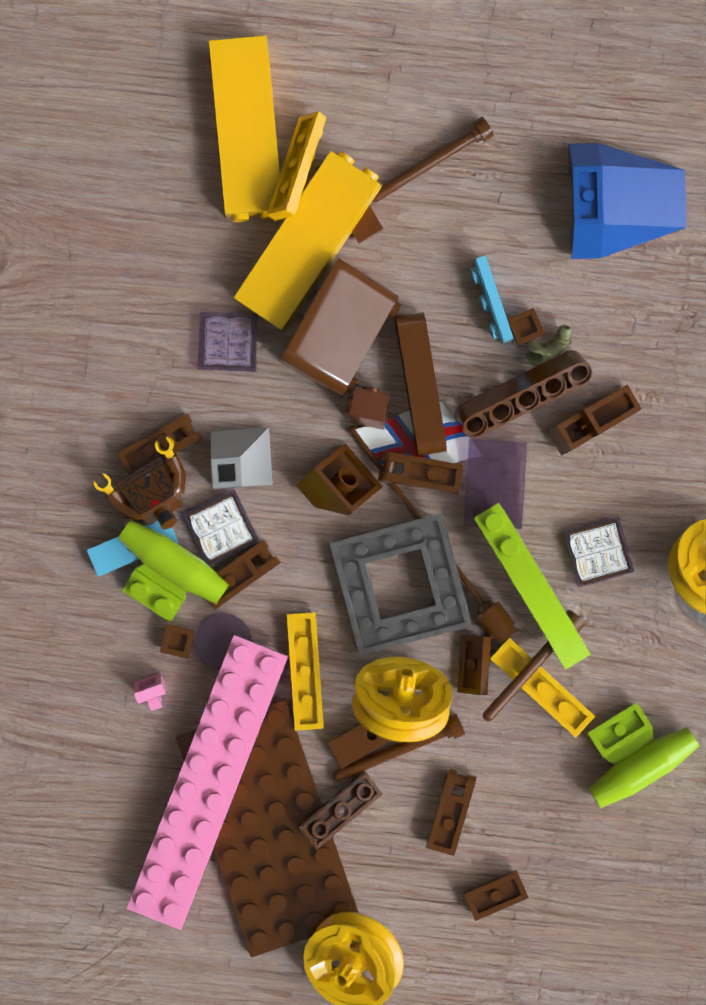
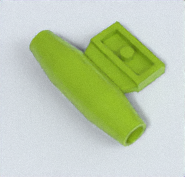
M131 520L118 538L126 548L143 562L133 571L122 591L168 622L174 619L187 598L186 591L217 604L229 586L203 560L167 536Z
M636 702L587 733L602 758L614 764L588 790L600 808L606 807L636 794L674 770L699 747V744L688 727L654 740L653 727Z

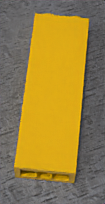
M267 35L209 41L225 215L227 219L232 218V222L236 223L247 222L249 217L261 216L262 220H271L266 214L280 176Z
M330 151L302 193L295 215L285 219L234 296L236 300L285 332L382 187L377 182L378 175L366 167L362 171L353 166L355 160L342 151L338 155Z

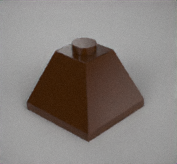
M346 443L296 484L297 488L315 508L348 516L383 487Z

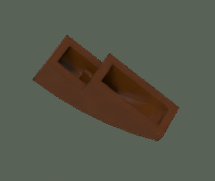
M627 384L547 430L562 456L642 410Z

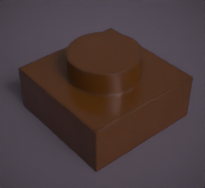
M534 307L507 319L517 346L545 335Z
M167 623L160 652L189 659L195 630Z

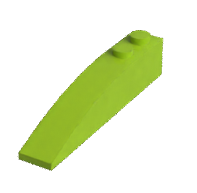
M500 503L474 518L476 524L565 670L591 655Z

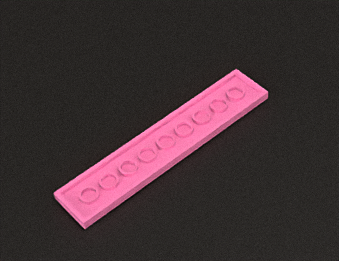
M233 635L127 906L128 910L182 930L288 655Z

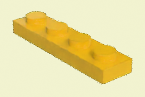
M319 111L301 116L298 119L266 214L274 221L294 216L299 207V200L307 183V175L311 163L314 161L315 151L323 134V127L327 118Z
M316 612L287 614L295 731L324 729Z
M510 637L490 657L512 680L532 659ZM542 667L522 687L527 694L575 738L595 717Z

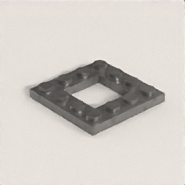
M442 513L329 543L359 655L472 626ZM421 549L436 605L381 619L366 563Z

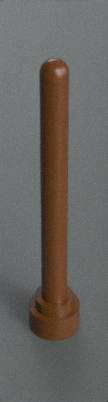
M483 116L472 122L473 126L469 128V132L382 185L372 202L376 203L471 143L475 141L477 143L480 141L486 142L494 137L493 131Z
M567 610L566 614L579 633L585 626L584 621L573 611ZM548 641L484 711L483 719L485 721H492L554 652Z
M457 713L448 717L445 727L438 734L421 741L399 743L349 764L342 769H337L333 772V779L335 781L344 780L446 736L448 739L454 737V739L465 735L464 729Z

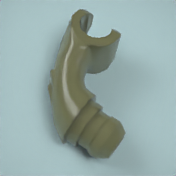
M565 324L559 326L552 340L544 345H539L534 340L530 341L527 348L531 352L525 355L527 361L532 365L538 366L563 352L572 343L570 337L572 330L570 326Z

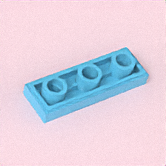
M486 255L476 258L473 264L474 267L470 268L474 284H480L483 295H480L479 299L483 311H489L493 322L488 323L491 335L494 340L499 339L501 344L510 342L513 339V335Z
M158 521L151 525H144L179 543L173 527L166 530L162 529ZM119 536L87 550L98 577L139 560L118 540Z

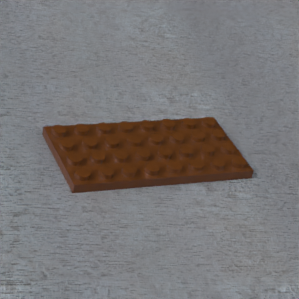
M286 699L269 704L214 845V851L251 958L310 938L318 926L331 915L341 912L359 913L334 838H330L319 849L314 850L297 828L301 822L322 806V802L298 732L295 731L294 720ZM196 730L176 737L184 761Z

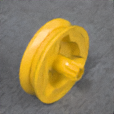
M706 519L691 525L673 544L668 557V572L674 589L690 607L705 615Z
M407 657L382 658L367 664L358 673L352 700L353 712L357 720L367 730L380 737L400 742L421 741L438 734L445 727L452 701V688L447 678L439 670L423 661ZM419 690L422 691V692L419 693L418 695H416V694L414 693V691H419ZM386 691L390 693L388 696L381 694L380 692Z
M341 912L326 918L308 940L303 957L309 981L322 997L334 1005H382L388 1000L400 981L404 967L401 948L392 933L377 920L355 912ZM339 960L340 964L337 968H333L332 961ZM368 970L374 979L370 980L362 973Z

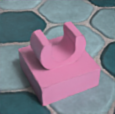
M161 672L134 682V695L138 704L147 701L151 711L162 707L161 695L166 694L165 681Z

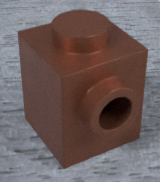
M364 386L363 389L355 388L354 396H348L345 413H349L350 423L384 430L390 406V394L380 393L379 389L370 386Z

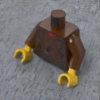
M166 436L170 445L167 450L160 447L158 440L155 442L157 452L165 454V458L160 455L114 483L116 488L113 489L110 477L104 473L102 475L108 480L106 487L101 488L93 481L97 490L106 493V499L119 514L134 521L143 519L147 525L158 521L161 528L165 530L177 523V518L173 511L183 505L181 496L185 492L186 472L177 453L172 451L174 441L169 436Z

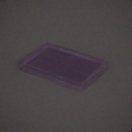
M484 439L468 440L464 526L478 527L474 518L500 503L514 528L522 529L527 442Z

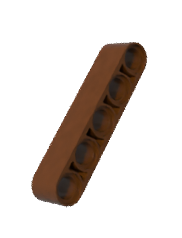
M421 312L396 316V331L417 455L447 451L446 438L425 314Z
M574 350L567 351L463 402L455 410V419L467 436L472 438L479 437L585 385L592 377V368L579 352Z

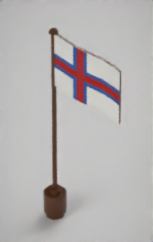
M442 401L439 402L447 451L417 455L410 410L387 420L384 430L367 426L357 429L358 427L355 425H351L348 428V434L352 433L380 472H382L384 464L381 461L383 452H393L451 463L483 457ZM395 464L394 473L402 475L404 465ZM390 484L416 520L421 519L422 517L398 487L399 484ZM457 565L460 579L481 606L477 609L479 615L476 617V620L488 636L491 637V640L495 639L498 644L502 643L517 631L513 626L515 622L499 601L493 604L489 600L485 603Z

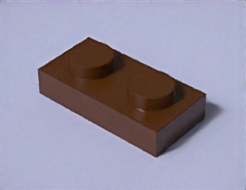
M461 635L457 693L488 694L491 637Z
M513 870L463 892L475 921L529 898L517 870Z

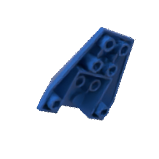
M599 143L568 144L569 173H572L573 228L570 230L571 259H601L686 228L684 169Z

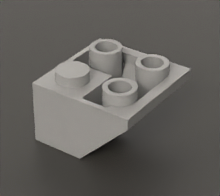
M269 427L211 431L213 489L273 485Z

